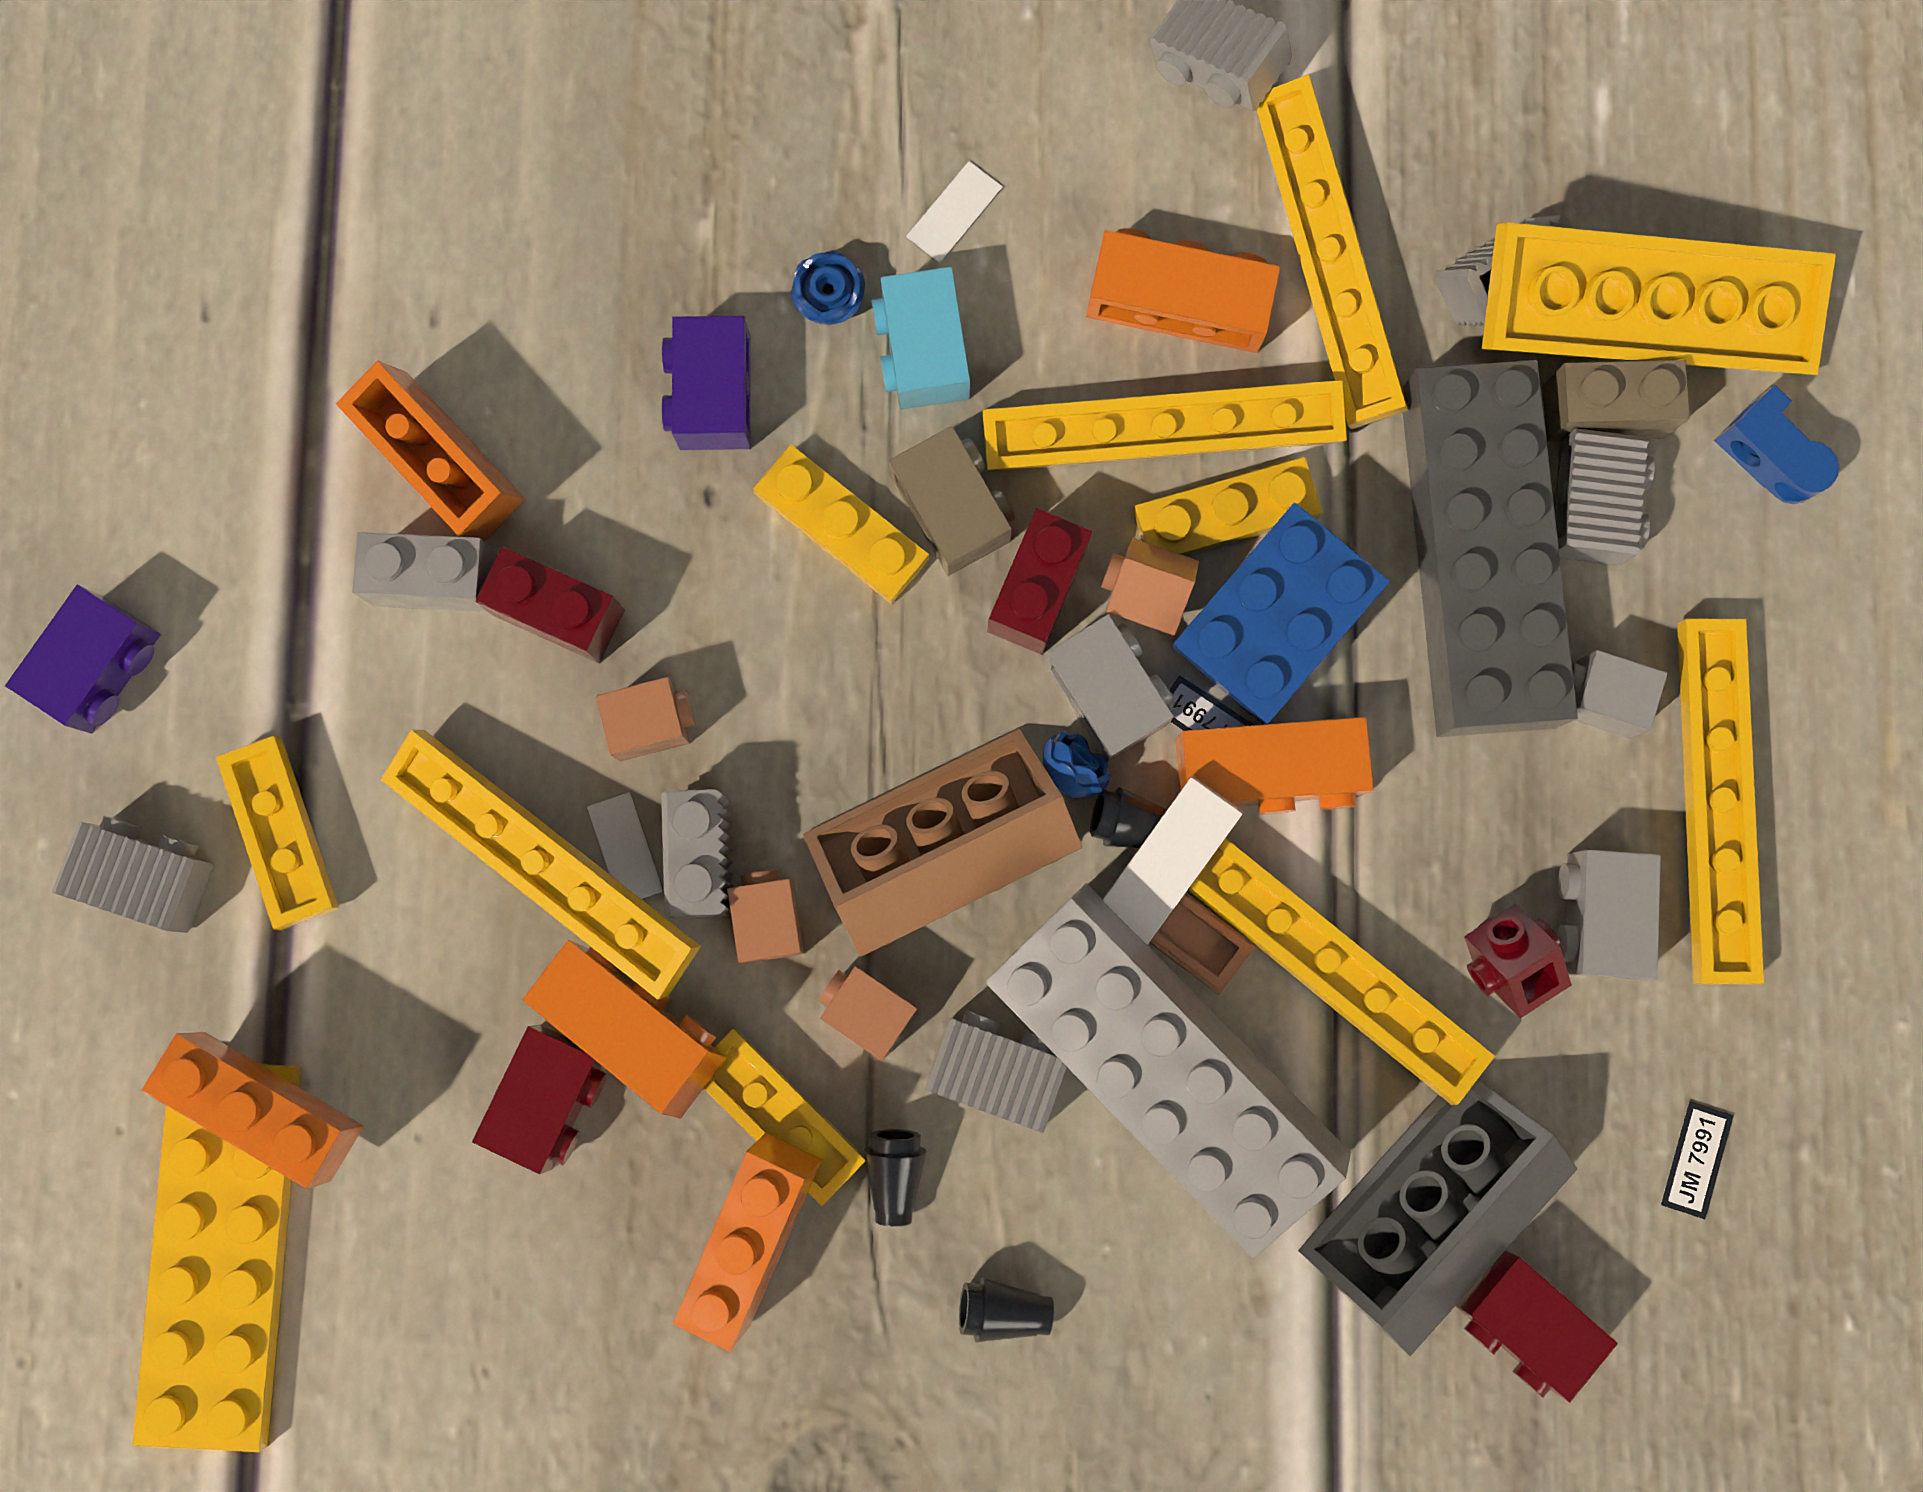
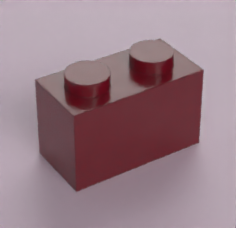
M1036 508L988 619L987 632L1042 655L1088 548L1092 531Z
M501 547L475 600L477 604L492 616L599 664L625 612V609L614 596L504 547Z
M542 1025L527 1026L472 1143L539 1175L552 1170L555 1163L563 1166L573 1152L580 1135V1131L573 1128V1125L583 1105L591 1108L595 1104L608 1074L601 1071L602 1066L569 1038Z
M1506 1250L1456 1305L1470 1319L1464 1330L1493 1355L1496 1354L1500 1347L1507 1351L1519 1362L1512 1372L1542 1398L1551 1390L1570 1403L1618 1345L1612 1337L1522 1258Z

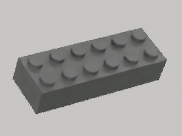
M1537 360L1417 368L1402 387L1409 411L1403 412L1436 737L1556 729L1577 720L1578 715Z

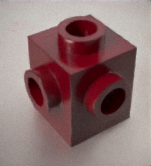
M1516 904L1495 917L1486 919L1476 929L1464 936L1472 962L1467 964V970L1475 984L1487 996L1495 992L1520 1019L1572 986L1561 950L1562 946L1556 933L1543 919L1539 918L1533 921Z

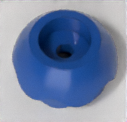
M836 251L817 253L798 264L794 273L791 296L797 309L810 321L824 325H835L848 320L858 311L864 297L865 280L861 269L853 265L841 253ZM826 286H831L834 288V291L831 294H825L823 289Z
M1062 730L1047 740L1043 751V766L1059 790L1072 798H1090L1100 794L1103 789L1107 788L1110 782L1109 779L1112 777L1108 773V761L1104 756L1092 753L1087 740L1079 734L1068 735L1065 730Z

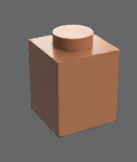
M1131 537L1125 557L1113 553L1101 588L1112 591L1106 612L1175 636L1195 584L1200 561Z
M668 677L596 695L609 752L618 761L622 762L690 744L687 727L696 725L691 700L687 690L677 692L676 686Z
M768 870L742 875V886L727 889L738 963L747 964L805 954L795 886L792 880H779L778 870Z
M857 966L853 968L849 976L838 970L818 1000L827 1006L819 1019L881 1061L886 1057L918 1009V1007Z

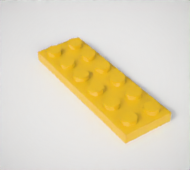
M1520 223L1496 224L1482 349L1627 361L1685 360L1686 365L1818 375L1836 254Z
M260 1064L300 1088L302 1066ZM168 1106L165 1108L132 1446L260 1452L268 1447L292 1180Z

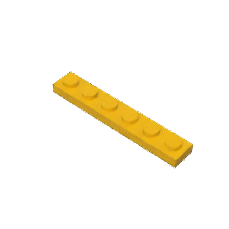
M1307 74L1271 88V91L1266 93L1264 101L1259 103L1257 113L1335 381L1343 380L1345 417L1349 428L1352 430L1409 411L1314 85L1310 75Z
M1343 380L983 409L987 472L1343 443L1347 440Z
M1685 619L1677 623L1693 984H1764L1746 619Z
M411 730L382 776L381 781L657 1000L668 997L701 945L427 731Z
M1227 838L1223 840L1188 888L1189 892L1451 1105H1458L1494 1059L1495 1055Z

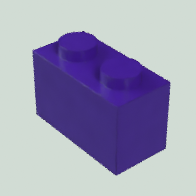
M745 316L672 317V337H663L662 340L663 370L665 374H672V395H663L662 424L664 431H672V435L680 450L751 449V336Z
M77 584L5 684V687L64 726L92 734L97 726L107 722L114 714L119 704L118 695L130 678L142 672L150 663L155 651L154 644L161 634L104 596Z

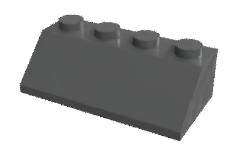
M1477 1079L1458 1105H1451L1438 1095L1298 1251L1365 1316L1411 1356L1578 1168L1552 1133Z

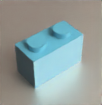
M952 267L881 277L882 298L872 299L876 334H888L891 355L880 356L885 392L897 391L900 410L969 400L970 378Z

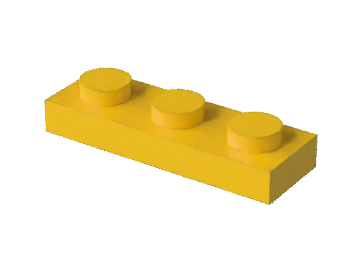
M792 444L788 446L753 488L754 494L890 604L895 602L929 561V554Z
M1302 457L1134 506L1132 512L1142 541L1184 556H1190L1268 533L1294 502L1315 519L1322 515L1323 510L1306 458Z
M271 736L217 756L216 760L273 929L283 930L340 909L282 738Z
M733 1028L714 1047L726 1059L704 1087V1090L755 1141H758L765 1133H768L822 1159L808 1193L823 1206L866 1161L865 1156L736 1028Z

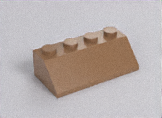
M1020 729L803 834L832 903L860 957L888 945L894 940L939 918L945 917L949 913L1082 848L1061 793Z

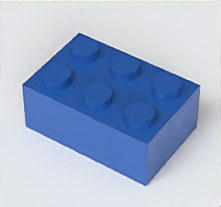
M1294 502L1172 645V649L1262 725H1266L1390 581Z

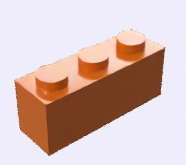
M1122 228L1116 232L1104 230L1086 318L1258 353L1267 334L1280 266L1267 264L1264 258L1252 253L1240 252L1229 256L1210 252L1205 245L1195 241L1181 240L1171 244L1152 240L1147 233L1137 229Z
M377 360L335 403L458 536L481 538L483 541H486L526 500L406 371Z
M1366 717L1182 731L1175 738L1180 792L1193 775L1235 806L1258 804L1259 814L1261 815L1296 811L1295 801L1319 799L1320 810L1356 807L1357 796L1374 791Z
M568 939L523 997L522 1001L660 1114L681 1119L726 1059L724 1055L711 1046L717 1036L688 1014L680 1021L664 1008L670 1001L669 997L657 1000L639 984H633L618 972L620 969L591 946L587 948Z
M206 1032L176 1033L141 1090L306 1189L332 1181L364 1127L362 1124Z
M765 1133L746 1151L674 1319V1325L726 1351H732L751 1326L822 1159L768 1133Z

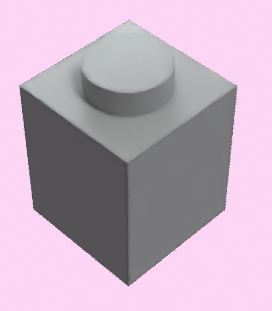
M1599 650L1579 659L1577 663H1572L1578 719L1575 721L1627 738H1633L1651 731L1667 672Z

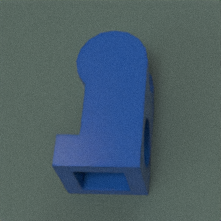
M1773 385L1754 399L1714 441L1776 498L1789 504L1804 503L1833 485L1839 472L1838 459L1831 448L1821 442L1810 441L1781 413L1792 400L1776 385Z

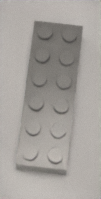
M1087 883L1059 908L985 982L1253 1259L1346 1179L1351 1152Z

